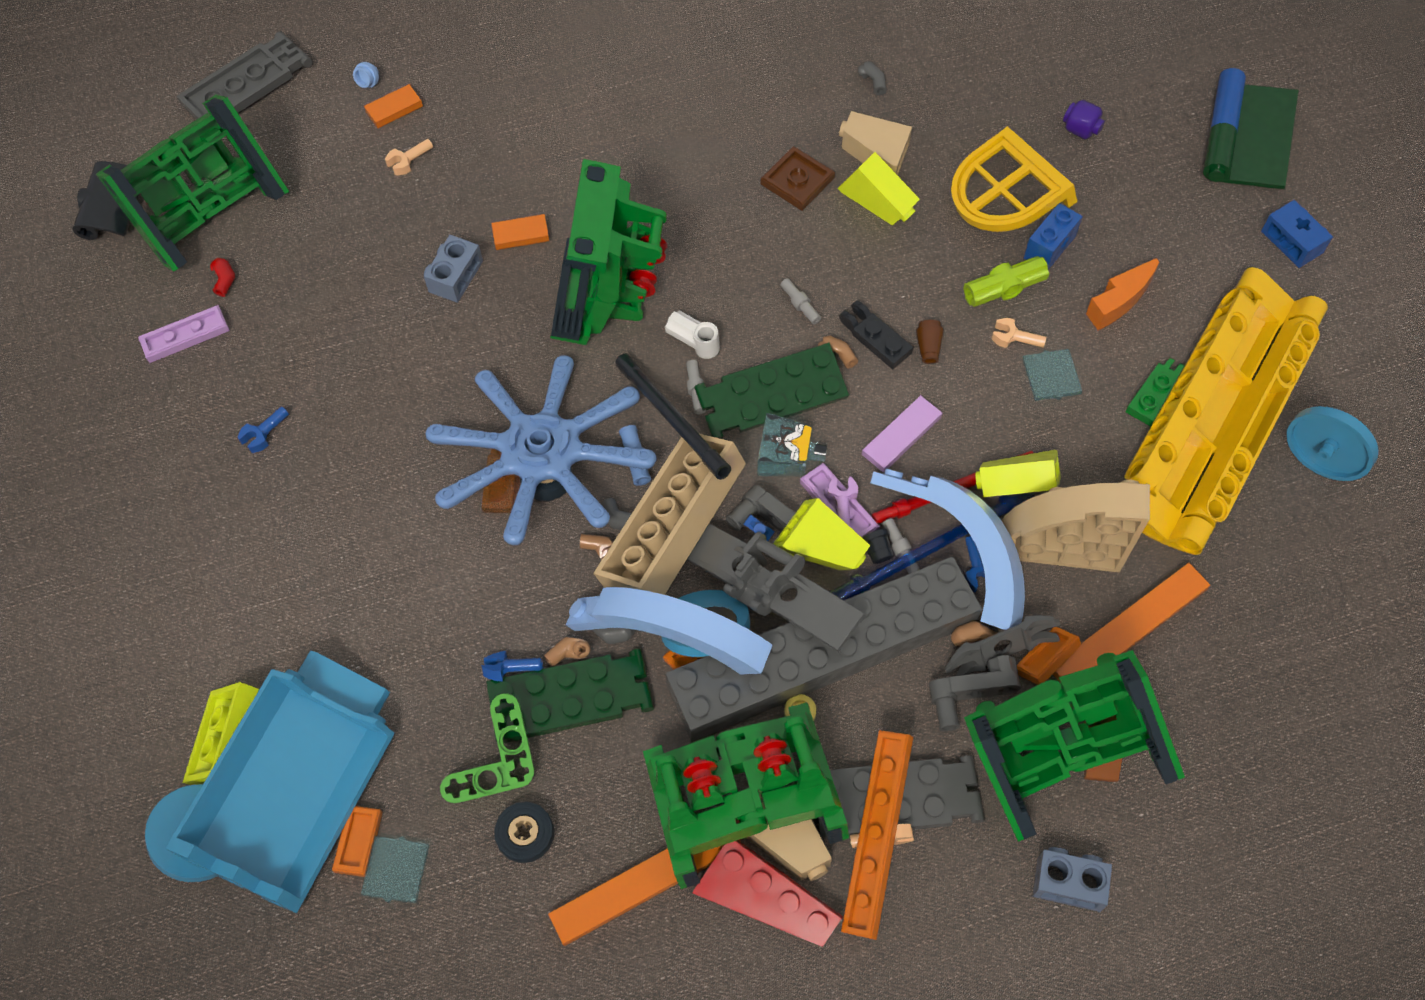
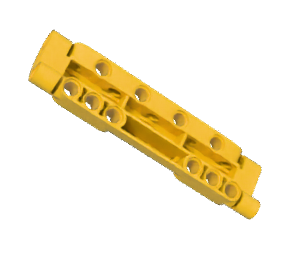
M1253 267L1247 268L1235 289L1224 296L1125 473L1126 480H1135L1140 484H1150V519L1142 532L1143 534L1164 545L1189 554L1199 555L1202 553L1216 524L1224 521L1229 515L1319 340L1320 333L1318 327L1328 309L1327 303L1323 299L1316 296H1307L1294 301L1263 270ZM1281 328L1255 379L1252 380L1278 329ZM1211 455H1214L1185 511L1181 513Z

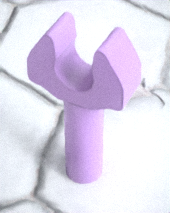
M833 477L828 485L827 497L837 501V515L850 527L849 501L857 498L858 485L852 477H849L847 490L840 491L837 488V477Z

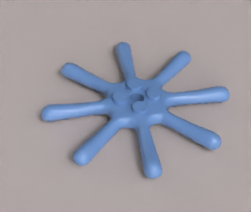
M561 355L554 361L542 411L535 415H527L519 409L491 371H480L475 376V382L510 421L509 429L502 433L432 424L427 428L425 436L428 441L434 444L495 449L501 452V457L482 470L440 490L435 496L437 505L443 509L452 508L501 477L517 475L521 477L522 482L505 527L503 538L510 545H519L523 542L526 535L538 484L542 481L553 479L560 482L593 527H605L610 520L608 511L577 479L570 468L575 462L582 460L612 463L638 469H649L655 465L656 454L649 449L590 445L579 440L580 434L585 430L638 403L640 399L639 391L634 387H626L585 413L573 419H563L558 415V411L572 374L574 361L569 356Z

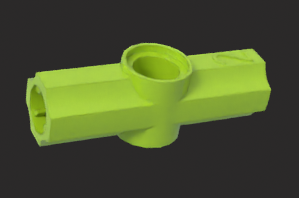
M1036 256L1013 266L1010 263H1002L993 268L989 275L965 283L963 287L965 299L973 307L1000 297L1003 300L1012 299L1019 295L1024 288L1048 279L1050 273L1047 262L1043 257Z

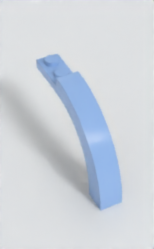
M886 468L885 473L873 472L870 483L933 502L951 513L969 532L980 553L985 574V603L980 622L1004 630L1022 623L1025 602L1022 565L1012 537L997 514L973 492L947 479L930 476V479L926 480L912 476L911 481L902 479L903 473Z
M606 587L602 589L600 596L578 598L569 610L570 616L566 623V626L574 631L626 628L656 634L699 650L727 665L740 675L761 674L772 648V644L759 635L715 612L674 597L633 588Z

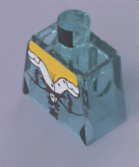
M766 413L758 457L757 476H803L806 473L807 460L825 462L827 445L811 443L812 427L810 425Z

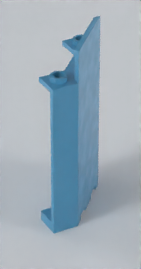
M311 650L298 672L287 669L284 673L271 669L165 849L198 867L217 874L218 877L242 889L245 888L261 896L263 899L297 914L395 734L385 725L386 720L378 715L390 692L386 688Z

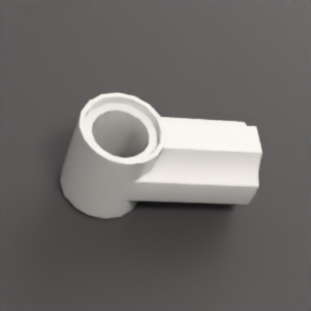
M680 310L678 312L674 311L668 318L665 326L666 333L693 347L699 357L710 359L719 353V333L713 323H701Z

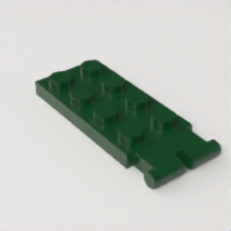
M830 342L722 376V383L706 387L705 383L694 386L702 411L712 408L714 410V413L706 415L705 419L711 436L719 439L724 437L723 432L738 428L741 433L847 399L849 396ZM767 414L781 418L771 420L767 417Z
M641 649L630 651V657L611 660V655L550 667L540 671L503 677L502 682L486 681L490 705L492 700L500 694L509 693L518 699L528 738L623 718L622 711L640 707L642 712L654 710L649 683L635 682V680L647 677ZM506 698L502 699L501 705L496 707L497 713H503L506 721L505 723L499 722L500 730L509 725L519 726L518 718L511 721L509 713L514 709V704L507 703ZM514 730L508 731L503 738L504 743L522 740L520 733Z

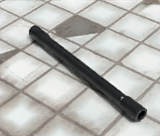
M628 354L618 356L615 361L616 367L628 380L634 383L696 452L711 473L719 480L725 479L731 472V466L716 450L712 449L648 379L639 365Z

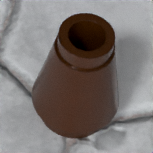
M923 320L919 322L916 329L922 362L925 364L939 362L944 329L938 320Z

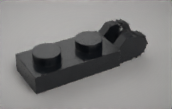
M857 300L851 305L852 311L862 320L860 324L852 314L845 310L839 315L840 321L852 332V335L892 370L912 354L913 346L874 313L871 314L868 307L862 304V302Z

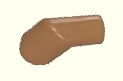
M831 335L823 337V341L818 343V346L830 342L833 352L838 354L846 368H852L858 363V359L848 343Z
M581 534L580 548L595 550L602 561L613 544L612 540L607 536Z
M971 621L955 628L951 634V641L955 646L961 647L966 641L973 643L998 633L978 621Z
M565 637L544 654L543 657L550 666L554 667L563 658L583 659L589 655L591 649L589 643L584 639Z

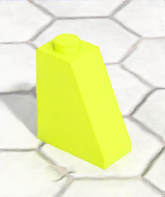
M876 152L837 188L841 193L890 225H894L900 219L905 222L916 211L913 206L920 200Z
M1057 450L983 462L980 466V471H976L977 489H982L983 497L1049 491L1051 488L1058 487L1061 480Z
M819 498L805 500L773 543L793 556L799 554L806 561L836 570L858 568L866 558L865 553L870 547L861 536Z

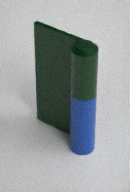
M1236 68L1225 69L1220 73L1203 175L1213 182L1285 190L1299 90L1246 85V75L1243 71Z

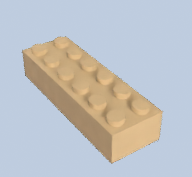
M700 434L712 449L716 450L731 466L730 474L725 479L719 480L703 464L702 459L682 437L680 438L593 574L604 588L624 587L666 594L746 464L734 442Z

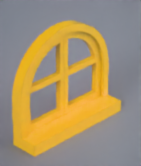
M1008 126L962 161L954 174L951 186L952 198L959 215L970 225L993 232L1010 231L1029 225L1061 202L1068 208L1078 202L1074 184ZM1004 149L1021 167L998 182L980 165ZM976 170L993 187L972 203H969L966 196V188L971 175ZM1030 173L1049 192L1026 208L1008 189ZM1000 195H1003L1019 210V212L1000 216L989 215L979 211Z

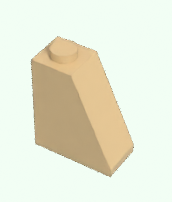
M851 111L848 120H843L839 136L843 137L842 149L860 162L864 163L876 152L898 175L910 144L912 127Z
M812 820L770 830L768 825V828L763 832L746 837L800 881L808 877L810 881H814L828 873L827 868L831 865L832 858Z

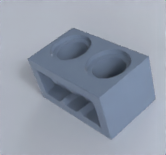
M449 235L445 243L439 246L437 256L424 271V279L429 293L458 303L483 263L479 245Z
M1050 847L1048 850L1044 849L1037 858L1032 897L1101 912L1108 905L1112 864L1103 863L1102 858L1094 855H1082L1081 858L1068 855L1069 852L1062 848ZM1048 867L1058 868L1063 874V880L1056 881L1052 879L1048 874ZM1082 874H1089L1094 877L1097 888L1087 887L1083 883Z

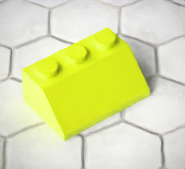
M238 682L210 692L182 783L188 785L204 784L258 693V688Z

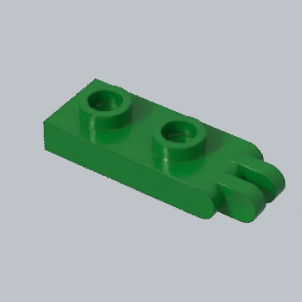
M1169 358L1165 365L1159 362L1125 412L1151 427L1185 365L1180 363L1174 371L1170 369L1175 362L1174 359Z

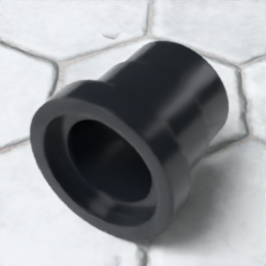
M888 529L876 530L862 537L870 545L867 553L874 565L894 557L888 539L890 536Z

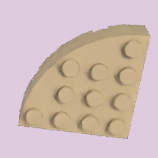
M1124 480L1120 483H1096L1067 488L1054 487L1049 492L1032 497L1015 506L1004 516L1002 522L1012 537L1020 561L1120 573L1150 519V484H1140L1135 480Z

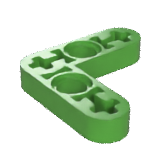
M509 693L500 694L492 700L490 705L501 761L446 776L440 785V793L447 802L460 803L528 785L533 779L535 767L521 706L514 695ZM506 698L507 703L514 704V709L509 713L511 721L518 718L519 726L509 725L500 730L499 722L505 723L506 721L503 713H497L496 707L500 706L501 700ZM510 730L517 731L522 737V743L517 749H509L504 745V735ZM525 750L526 757H520V763L522 767H528L529 773L524 775V781H519L517 776L512 777L511 771L516 768L515 760L512 759L508 762L506 754L516 755ZM485 770H490L496 774L497 783L492 789H484L479 784V776ZM467 774H473V786L477 793L471 794V787L461 790L460 797H455L453 792L448 793L447 787L452 784L451 779H456L457 783L461 784L469 781Z

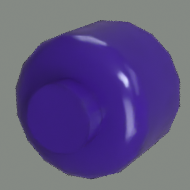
M1080 100L1077 103L1073 102L1063 118V122L1066 123V130L1085 140L1090 138L1093 133L1098 135L1104 126L1105 120L1102 119V109L1086 100Z

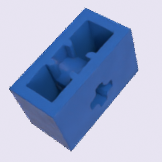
M1295 200L1271 213L1261 230L1298 268L1323 254L1333 238L1327 229L1319 224Z
M1059 203L1029 238L1024 259L1028 260L1036 256L1043 257L1047 262L1049 270L1076 237L1083 216Z

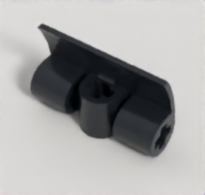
M98 161L94 164L87 188H80L77 195L79 211L72 228L77 236L87 240H94L98 237L100 230L126 236L130 220L97 177L96 173L109 164L120 170L127 165L106 161Z

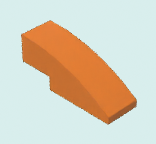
M1157 258L1109 279L1105 292L1091 299L1086 315L1098 331L1122 317L1139 301L1147 290L1159 265Z

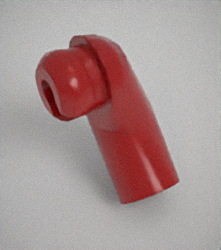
M218 257L210 264L211 271L214 270L218 276L212 291L218 296L225 297L236 276L229 261Z

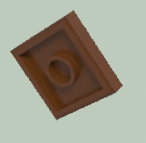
M793 146L761 178L760 184L803 211L835 178V172Z

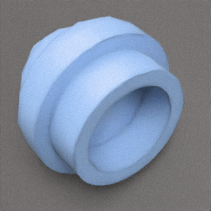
M361 62L356 65L353 71V78L358 86L372 88L379 81V72L375 65L369 62Z

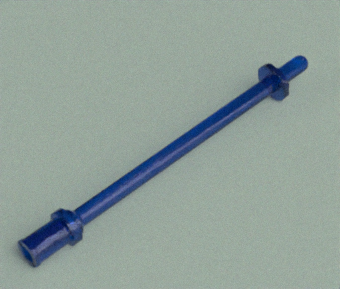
M1035 492L1015 494L1013 496H999L1000 503L991 507V509L1000 517L1010 512L1015 506L1034 497ZM960 524L866 576L859 574L851 576L850 581L829 592L843 601L870 590V587L962 538L969 534V532Z

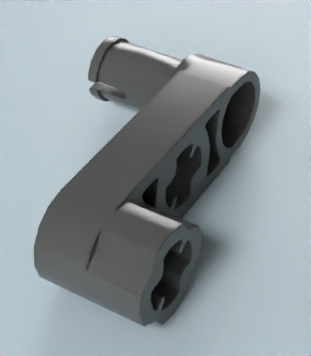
M754 485L742 497V502L726 516V521L733 529L739 531L750 514H759L782 532L795 513L768 491L758 485Z
M1002 655L988 660L987 667L989 672L952 676L931 681L929 683L932 704L936 705L940 731H953L960 728L954 701L1008 695L1019 691L1021 684L1015 657Z

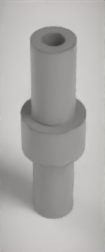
M789 278L784 279L780 286L791 298L792 305L797 311H802L813 325L817 324L821 320V316L810 304L811 300L803 291L800 292Z
M690 360L686 363L689 377L687 381L688 394L692 396L694 413L703 414L706 410L702 411L694 386L704 383V381L700 378L698 362Z
M893 518L884 521L882 525L884 529L889 531L892 550L896 557H900L908 574L920 570L911 553L912 547L908 539L902 537Z

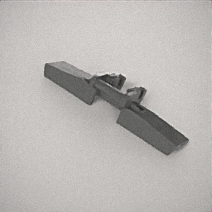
M708 524L687 558L689 562L726 583L723 590L727 595L737 599L763 616L768 615L770 612L776 613L837 651L841 650L858 624L865 618L863 612L800 575L799 573L805 564L804 557L799 554L793 556L766 540V536L761 532L755 533L746 544L723 530ZM761 552L786 565L781 572L777 570L770 572L765 569L764 566L767 564V560ZM795 588L798 590L794 600L787 602L782 600V595L787 589Z

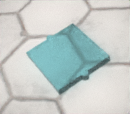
M1069 349L1052 352L1044 350L1043 353L1023 356V363L1035 401L1052 398L1060 400L1061 397L1082 393Z
M375 836L361 895L382 898L387 903H391L392 900L416 903L429 844L406 841L404 837L391 839Z

